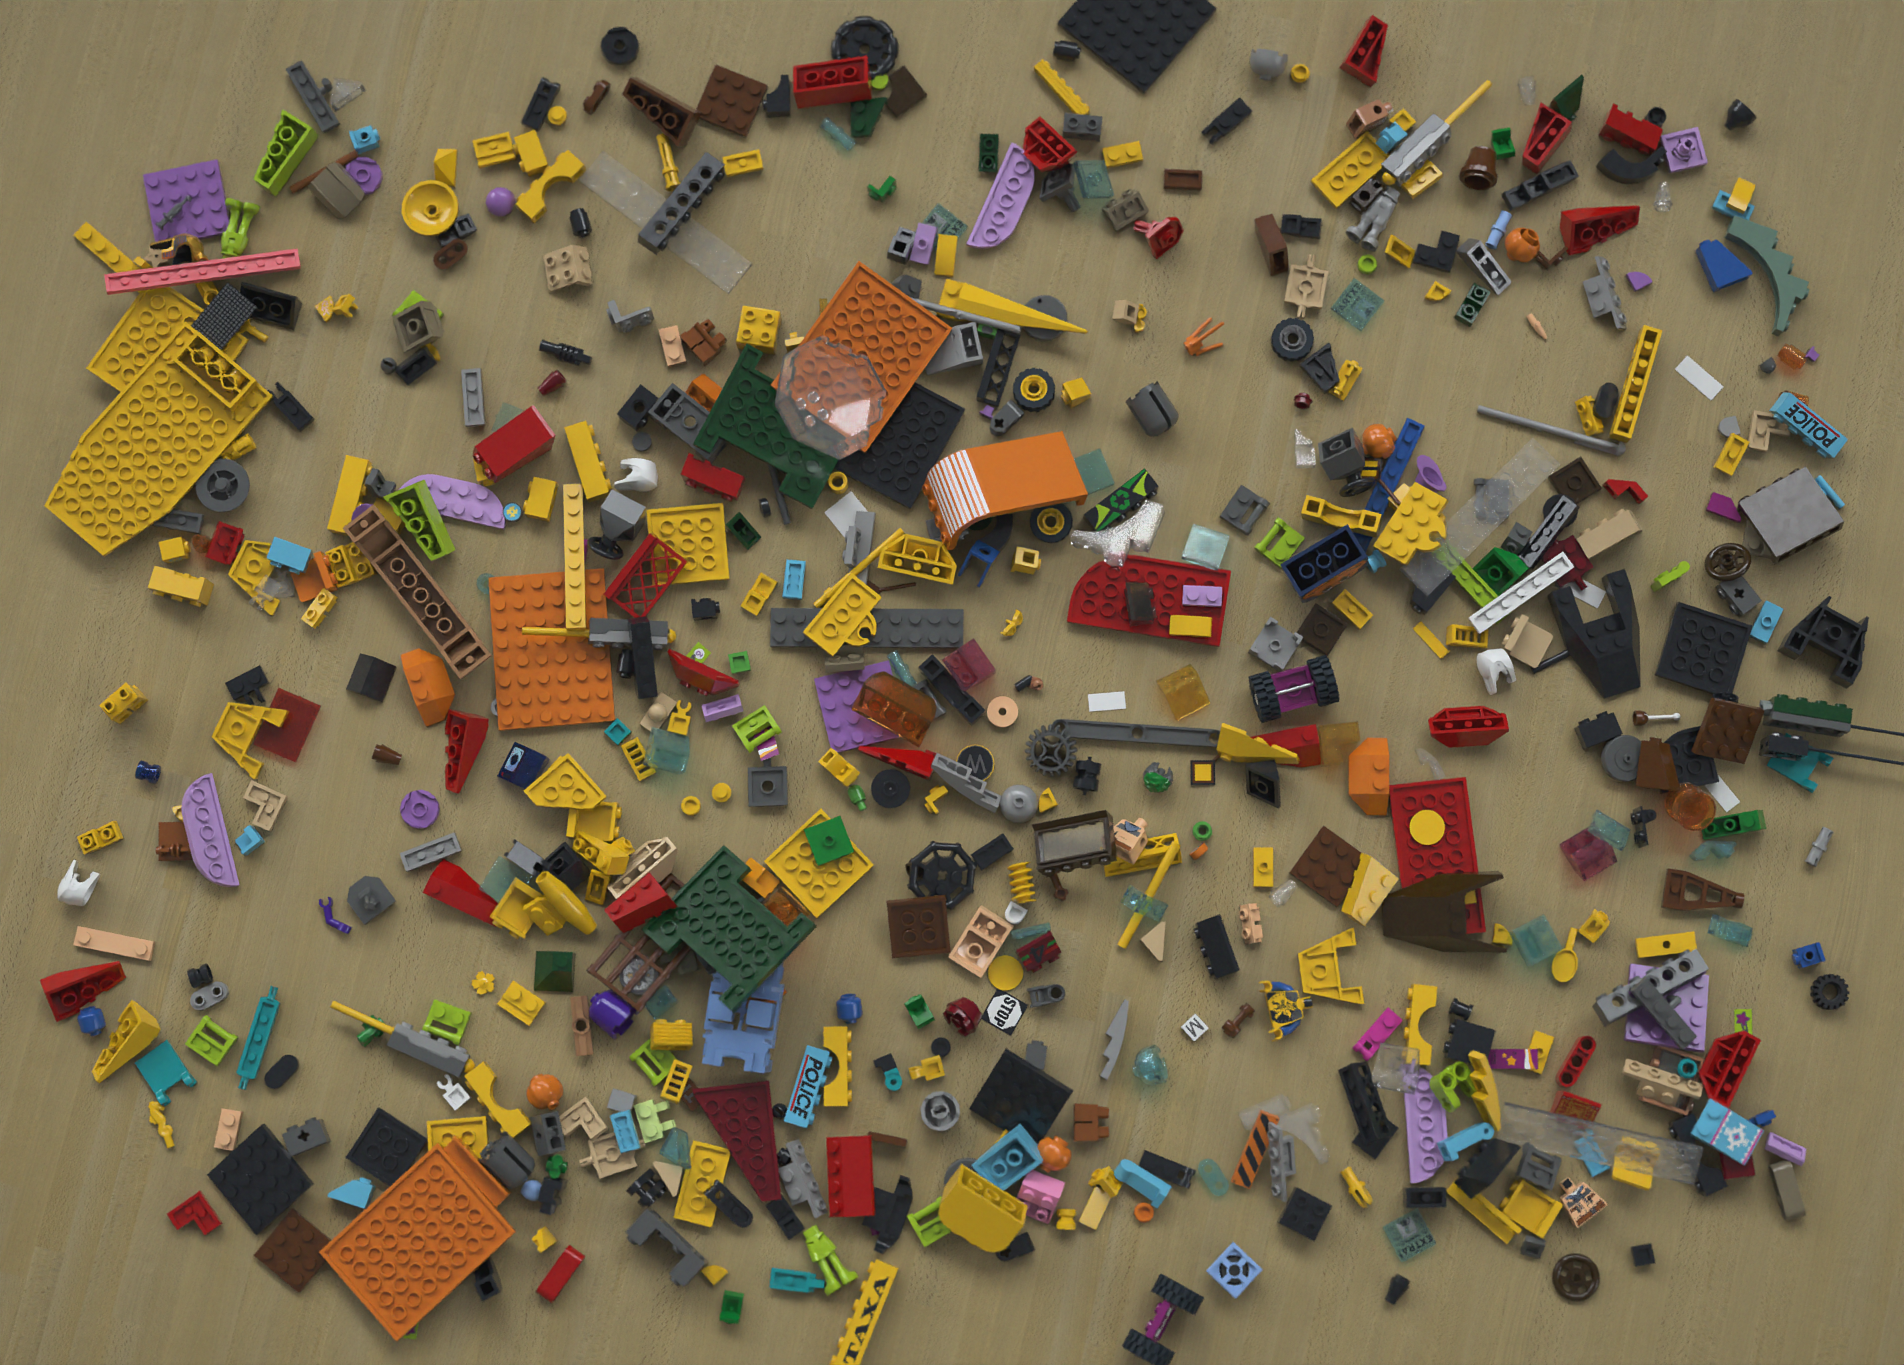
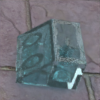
M652 727L643 765L679 775L685 773L690 754L689 737Z
M1544 914L1509 931L1527 967L1563 949Z

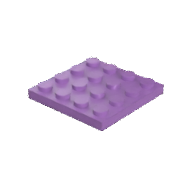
M217 159L143 175L155 242L183 233L191 234L202 240L221 236L227 230L230 218L228 207L225 205V191ZM186 196H191L192 200L190 202L187 201L183 205V209L172 219L173 223L168 221L164 225L163 230H160L155 225L156 222L159 223L164 218L162 215L164 212L167 214L176 204L181 203Z
M889 660L864 666V670L843 671L814 679L830 747L836 752L840 753L859 748V746H868L908 736Z
M1630 964L1628 984L1636 976H1640V978L1645 976L1646 972L1653 967ZM1662 974L1665 980L1670 981V977L1667 974ZM1702 975L1663 996L1665 999L1668 995L1681 997V1003L1674 1010L1697 1036L1684 1050L1704 1052L1709 975ZM1629 991V995H1630L1632 998H1636V997L1632 994V992ZM1644 1007L1626 1016L1624 1041L1680 1049Z

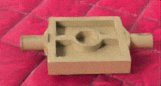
M1311 254L1308 255L1306 265L1298 266L1291 264L1284 303L1299 307L1297 318L1299 319L1300 316L1301 319H1305L1306 308L1322 309L1329 271L1314 267L1316 256L1313 255L1311 260Z
M615 1132L597 1137L595 1140H588L590 1157L579 1160L580 1163H583L580 1164L581 1168L593 1164L599 1178L638 1166L635 1159V1150L620 1153ZM644 1139L639 1140V1143H644ZM645 1144L640 1145L641 1148L646 1147Z

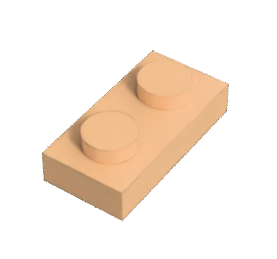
M678 326L659 329L667 366L672 367L687 363Z
M222 1108L214 1144L215 1148L232 1151L236 1148L242 1111Z

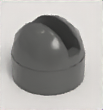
M387 357L381 361V368L385 373H393L396 370L397 364L394 359ZM388 362L392 364V367L385 365L384 363Z
M1770 357L1760 364L1759 367L1764 373H1771L1776 369V363Z

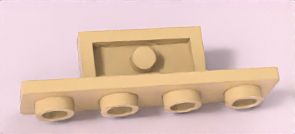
M1630 1059L1625 1061L1623 1074L1641 1080L1636 1091L1637 1095L1675 1107L1680 1093L1695 1099H1700L1702 1083Z

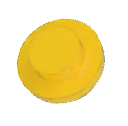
M1303 64L1293 66L1290 73L1292 80L1297 83L1305 82L1310 74L1308 67Z
M554 106L548 112V119L554 125H561L566 121L567 113L563 107Z
M718 783L712 789V796L718 802H726L731 797V789L725 783Z

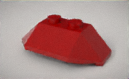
M1041 116L1025 128L1026 135L1023 144L1025 152L1023 154L1041 172L1060 169L1077 156V150Z
M672 649L667 651L675 675L680 680L679 684L690 689L693 686L698 689V693L707 697L708 694L714 696L740 685L739 680Z
M1485 706L1444 708L1428 719L1431 737L1448 748L1489 745L1509 732L1506 714L1499 713Z
M1740 1031L1714 1039L1698 1072L1709 1100L1712 1099L1729 1108L1761 1042L1759 1038L1746 1031Z

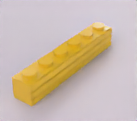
M1042 59L1034 66V71L1073 114H1089V106L1082 102L1079 95L1073 93L1074 90L1066 85V81L1063 78L1060 79L1055 69L1052 70L1047 61Z

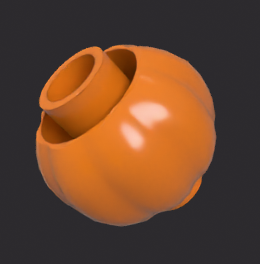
M1519 227L1513 229L1507 235L1504 242L1507 257L1512 261H1531L1540 250L1538 234L1530 228Z
M1373 424L1367 427L1362 435L1364 454H1369L1374 458L1383 457L1385 459L1389 457L1395 449L1394 442L1397 441L1390 427L1386 429L1382 424Z
M538 1074L530 1080V1085L526 1091L527 1099L537 1109L544 1110L548 1108L553 1110L559 1106L558 1101L563 1095V1086L553 1075Z
M1056 1135L1053 1139L1046 1137L1039 1141L1037 1147L1043 1158L1039 1168L1048 1173L1050 1170L1060 1171L1066 1168L1071 1161V1150L1067 1148L1069 1143Z

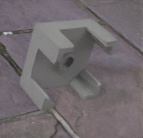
M1270 617L1248 653L1281 672L1303 636L1296 632L1294 634L1278 625L1277 620Z

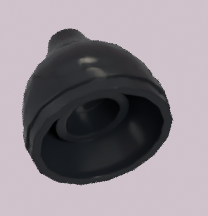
M1735 99L1728 108L1727 120L1724 126L1729 131L1735 128L1746 127L1753 123L1757 117L1743 102Z

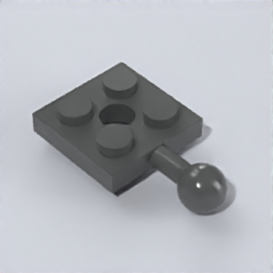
M771 758L763 760L764 767H748L749 807L788 806L787 766L771 767ZM766 781L773 783V789L770 792H765L762 788Z

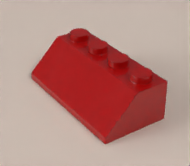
M868 56L793 66V94L797 109L872 99Z
M872 1135L826 1137L829 1217L874 1216Z

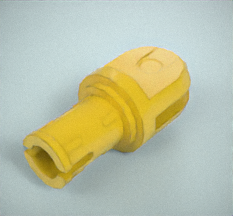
M1351 1166L1342 1170L1340 1174L1350 1187L1348 1188L1349 1195L1352 1194L1362 1208H1366L1367 1204L1371 1205L1373 1199L1365 1187L1366 1183L1358 1180Z

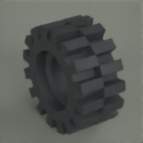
M1827 974L1819 976L1817 980L1813 981L1814 985L1810 988L1812 990L1810 995L1811 997L1813 996V1002L1817 1003L1818 1007H1822L1825 1010L1838 1009L1840 1006H1844V1002L1849 999L1847 997L1850 994V991H1847L1849 986L1844 983L1845 980L1841 979L1839 975ZM1828 984L1833 985L1837 990V995L1832 1000L1825 998L1823 995V988Z

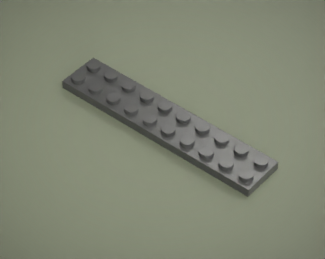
M771 608L770 647H819L805 636L803 631L822 608ZM872 609L870 613L874 616L877 624L875 637L866 628L861 629L859 632L862 638H867L870 641L863 648H963L964 609Z

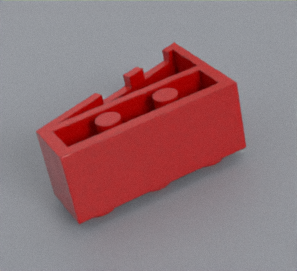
M1371 15L1366 20L1339 67L1370 88L1377 83V74L1381 63V54L1384 48L1388 24Z
M1540 102L1522 155V165L1537 175L1571 132L1572 127L1570 120Z
M1613 103L1605 116L1599 136H1602L1604 140L1609 142H1618L1624 148L1636 149L1640 154L1652 155L1656 150L1663 129L1645 119L1639 121L1633 118L1632 112L1627 111V113H1624L1617 109L1618 105Z
M688 453L681 471L683 481L686 482V486L694 489L696 487L703 488V492L714 495V493L722 495L721 498L732 502V500L738 501L746 481L744 476L726 468L714 466L707 460L703 462L695 459L693 454Z
M649 872L604 911L615 925L625 933L644 924L646 919L652 916L658 917L662 915V911L670 907L674 909L678 906Z

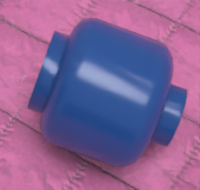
M844 994L837 1000V1017L845 1021L846 1024L856 1023L857 1019L863 1015L861 999L856 997L855 994Z
M95 1006L80 1010V1014L77 1016L81 1032L84 1034H90V1036L102 1033L101 1029L106 1026L102 1010Z

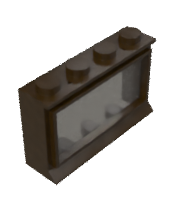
M1107 810L1032 824L1035 837L1036 869L1044 876H1052L1056 872L1061 871L1066 873L1072 872L1077 868L1089 869L1092 865L1097 864L1109 865L1111 862L1117 861L1113 816Z

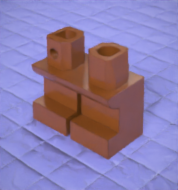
M709 319L701 324L697 322L693 328L680 335L682 342L704 366L708 365L721 352V347L727 341L721 332L713 338L709 335L715 328Z
M1074 1103V1121L1092 1122L1074 1123V1141H1095L1098 1138L1109 1137V1126H1098V1118H1109V1108L1098 1106V1104Z

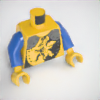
M1259 981V983L1264 984V990H1259V992L1265 994L1272 1030L1269 1033L1273 1032L1275 1039H1272V1041H1277L1291 1034L1300 1025L1301 1019L1304 1018L1302 1010L1313 1008L1310 996L1299 998L1298 991H1294L1292 986L1282 982Z

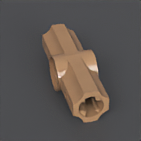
M588 996L570 997L576 1056L593 1055L592 1024L589 1016ZM583 1020L586 1022L587 1028L580 1032L577 1029V1024Z

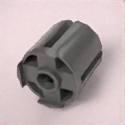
M1158 381L1155 384L1151 383L1142 388L1135 395V398H1128L1125 402L1144 432L1150 437L1159 436L1163 431L1166 432L1177 423L1179 418L1177 410Z
M507 1131L500 1133L502 1136L500 1139L495 1140L493 1143L490 1141L480 1153L482 1158L478 1159V1161L504 1187L511 1189L520 1186L528 1179V1176L534 1171L535 1161Z

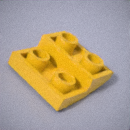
M354 542L340 545L325 552L330 558V568L332 573L334 572L336 575L338 588L377 575L374 566Z

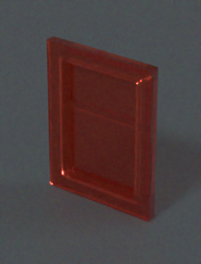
M278 688L269 708L283 709L289 711L282 727L264 720L253 744L263 748L265 751L268 750L282 758L296 762L321 705Z

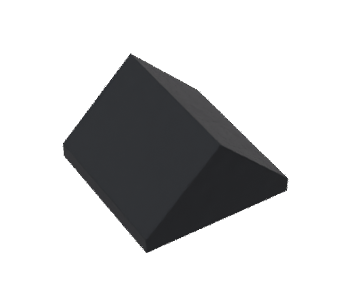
M360 653L346 689L383 703L396 666L376 657Z
M1275 760L1247 763L1245 765L1247 794L1279 809L1281 807L1280 778Z

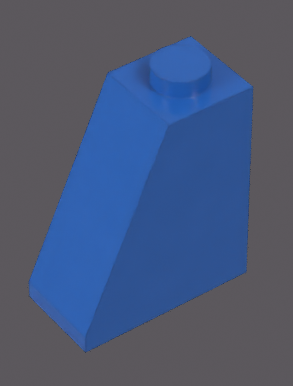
M1708 239L1701 242L1695 251L1713 292L1747 280L1753 274L1744 263L1717 239L1714 241Z

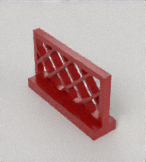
M649 533L603 595L613 600L634 618L645 617L688 561L661 541L654 533ZM657 544L664 548V557H654V548ZM676 557L682 563L677 569H670L668 558ZM665 559L667 570L656 571L655 560ZM652 560L653 572L643 573L642 564L644 561ZM667 572L668 581L666 584L658 585L657 573ZM654 574L655 585L645 586L643 575ZM640 575L642 587L631 588V578ZM655 587L656 597L646 600L645 589ZM642 589L643 600L633 602L632 590ZM622 591H629L630 602L623 603L617 597ZM644 603L645 611L641 616L634 612V604Z

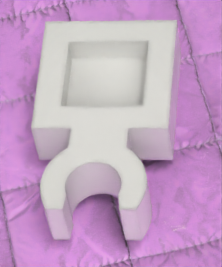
M446 1074L447 1085H443L440 1081L437 1082L439 1088L447 1091L443 1097L457 1111L471 1097L460 1083L453 1085L452 1077Z

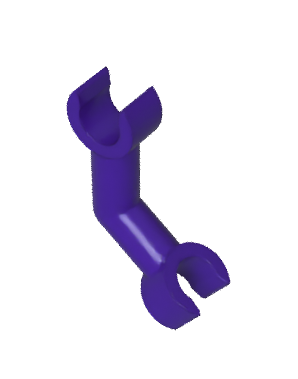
M328 897L329 903L324 906L323 900L319 899V905L324 910L326 924L349 934L351 926L333 919L331 910L333 899Z

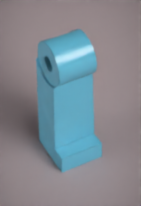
M1476 1123L1438 1142L1437 1145L1444 1161H1454L1459 1158L1457 1152L1480 1140L1491 1139L1494 1135V1128L1490 1123Z
M1127 1159L1121 1160L1114 1170V1176L1119 1181L1126 1182V1184L1152 1200L1151 1205L1157 1209L1172 1187Z

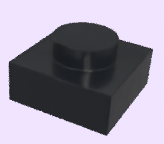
M1651 1243L1630 1247L1635 1267L1655 1263Z

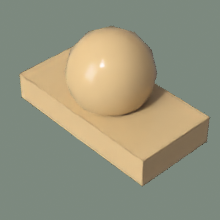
M661 692L639 724L656 735L676 707L677 702Z

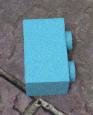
M274 537L267 559L271 561L270 565L281 568L283 565L289 568V572L299 575L300 572L306 573L313 551Z

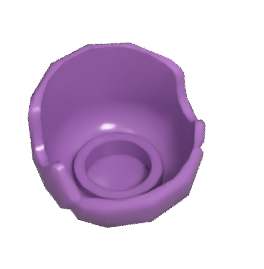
M497 187L491 190L486 197L488 211L495 216L503 217L509 214L516 203L513 192L507 188Z

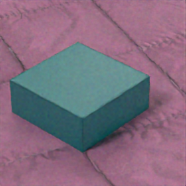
M618 718L604 731L618 746L632 733Z

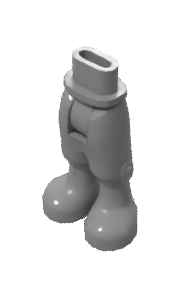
M1387 186L1385 191H1382L1369 208L1362 213L1361 222L1357 226H1350L1346 230V235L1354 243H1359L1368 226L1372 225L1371 230L1362 240L1361 246L1366 250L1375 252L1379 246L1376 239L1379 233L1386 228L1395 205L1398 203L1397 199L1400 196V192Z

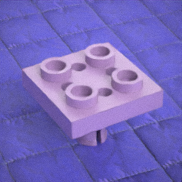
M1698 127L1661 135V145L1667 150L1664 156L1669 174L1703 166L1708 163Z

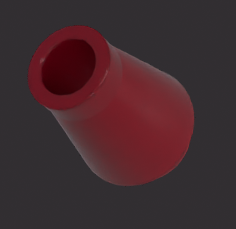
M556 370L552 371L537 388L543 396H546L563 387L567 381L561 372Z

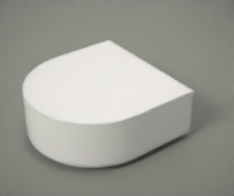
M1011 901L1005 911V918L1011 924H1018L1024 919L1028 910Z

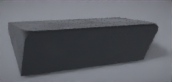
M424 345L396 367L395 372L409 385L436 365L437 361L427 346Z

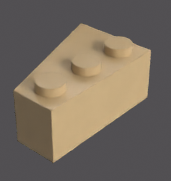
M1623 508L1613 514L1615 517L1609 521L1605 518L1596 523L1598 527L1590 530V528H1587L1579 533L1580 537L1577 540L1588 559L1610 549L1633 534L1643 531L1631 510L1625 511Z

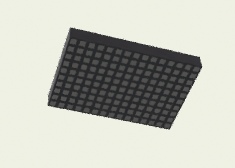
M227 282L191 327L199 331L222 351L258 307Z

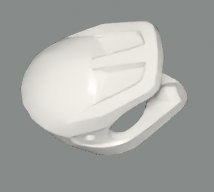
M640 458L621 460V469L630 468L632 472L625 479L614 482L615 489L646 492L657 487L658 474L654 462Z
M1502 648L1478 653L1477 668L1484 679L1490 695L1497 693L1496 681L1499 678L1500 671L1507 677L1506 681L1508 683L1516 681L1511 659Z
M73 860L65 877L59 884L57 897L58 901L68 905L84 906L89 900L100 874L92 872L86 881L80 883V874L76 873L78 861Z

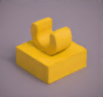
M346 294L339 298L331 311L336 315L343 314L345 317L350 318L353 315L349 312V308L357 310L358 306L353 303L355 298L351 294Z
M797 332L789 333L790 339L785 340L788 357L792 356L804 339L803 336L798 337Z

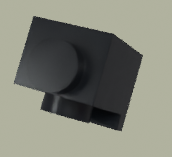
M702 598L700 602L691 599L694 621L717 619V613H720L719 602L711 601V598Z

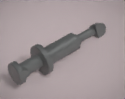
M186 196L181 203L176 204L167 214L164 212L162 214L164 218L159 223L156 222L155 225L160 230H163L164 225L168 221L173 223L172 219L183 209L182 207L187 201L190 202L192 200V197Z

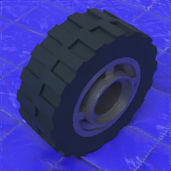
M1299 318L1282 320L1276 325L1271 338L1273 351L1277 353L1279 358L1281 357L1283 360H1289L1290 362L1305 358L1310 353L1314 342L1313 330H1311L1310 325ZM1291 335L1296 336L1298 342L1291 344L1287 338Z

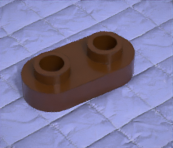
M604 79L601 82H596L593 87V93L590 97L587 96L583 102L586 113L592 115L607 95L611 83Z
M454 239L440 249L433 258L435 266L438 269L446 270L463 258L468 251L466 242L462 239ZM460 245L462 247L461 252H456L454 250L455 246ZM441 257H445L447 259V262L445 264H441L439 262V259Z

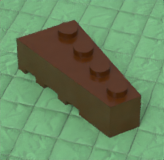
M630 77L622 95L639 111L643 112L647 119L660 128L661 132L668 136L677 147H686L701 112L638 77Z

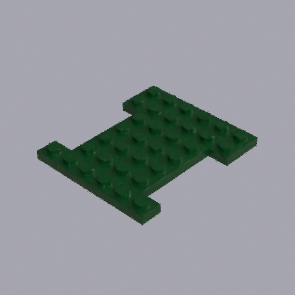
M746 343L698 433L693 446L710 454L718 438L732 444L785 473L786 476L778 491L813 509L848 441L772 388L770 385L774 379L755 370L763 352Z
M723 845L671 898L678 907L674 909L670 907L662 911V915L654 916L642 930L669 955L684 941L732 984L718 999L731 1012L735 1013L817 926L802 912L789 926H786L739 885L750 873L751 869Z

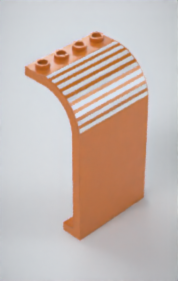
M1063 431L955 452L940 460L930 469L922 486L923 494L929 500V509L934 513L935 525L940 529L941 541L946 545L947 550L955 549L962 532L982 519L1075 501L1076 505L1080 506L1085 504L1088 496Z

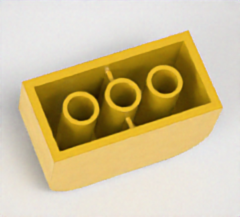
M961 1164L944 1187L939 1207V1217L947 1228L955 1235L965 1238L971 1245L987 1252H999L1011 1243L1024 1226L1028 1206Z

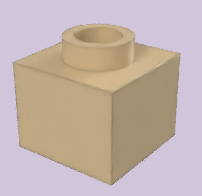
M1128 300L1115 301L1112 319L1123 324H1136L1139 305Z

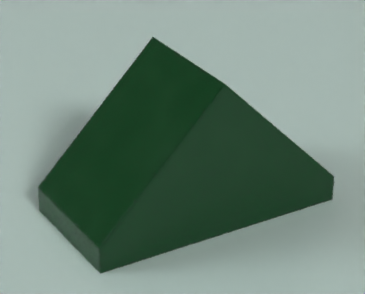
M740 512L726 524L727 530L747 550L761 538L759 533Z

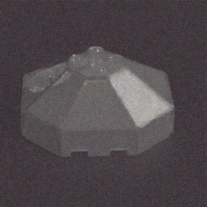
M822 335L783 356L775 406L793 439L840 460L867 446L870 426L882 420L884 408L881 407L882 399L886 396V389L868 356L863 354L856 355L851 352V348L840 343L835 345L829 342L828 337Z

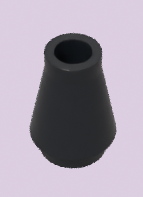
M1400 1274L1392 1277L1385 1300L1395 1305L1409 1289L1410 1281Z

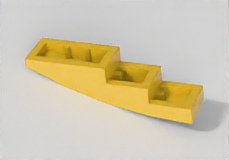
M1472 1051L1468 1054V1057L1475 1071L1469 1076L1476 1088V1092L1471 1097L1483 1122L1490 1123L1494 1130L1499 1131L1501 1129L1500 1106L1492 1070L1485 1054Z

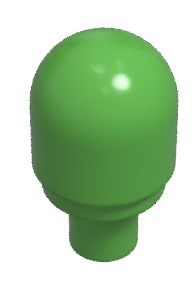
M859 785L850 786L848 796L851 802L857 805L860 811H864L867 807L864 803L866 795L862 787Z

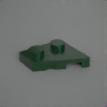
M887 97L851 102L852 138L872 136L875 125L881 117L880 113L884 105L888 103Z

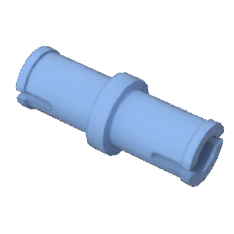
M1500 212L1496 224L1492 226V232L1485 243L1488 248L1495 250L1501 237L1505 235L1506 227L1512 218L1509 212Z

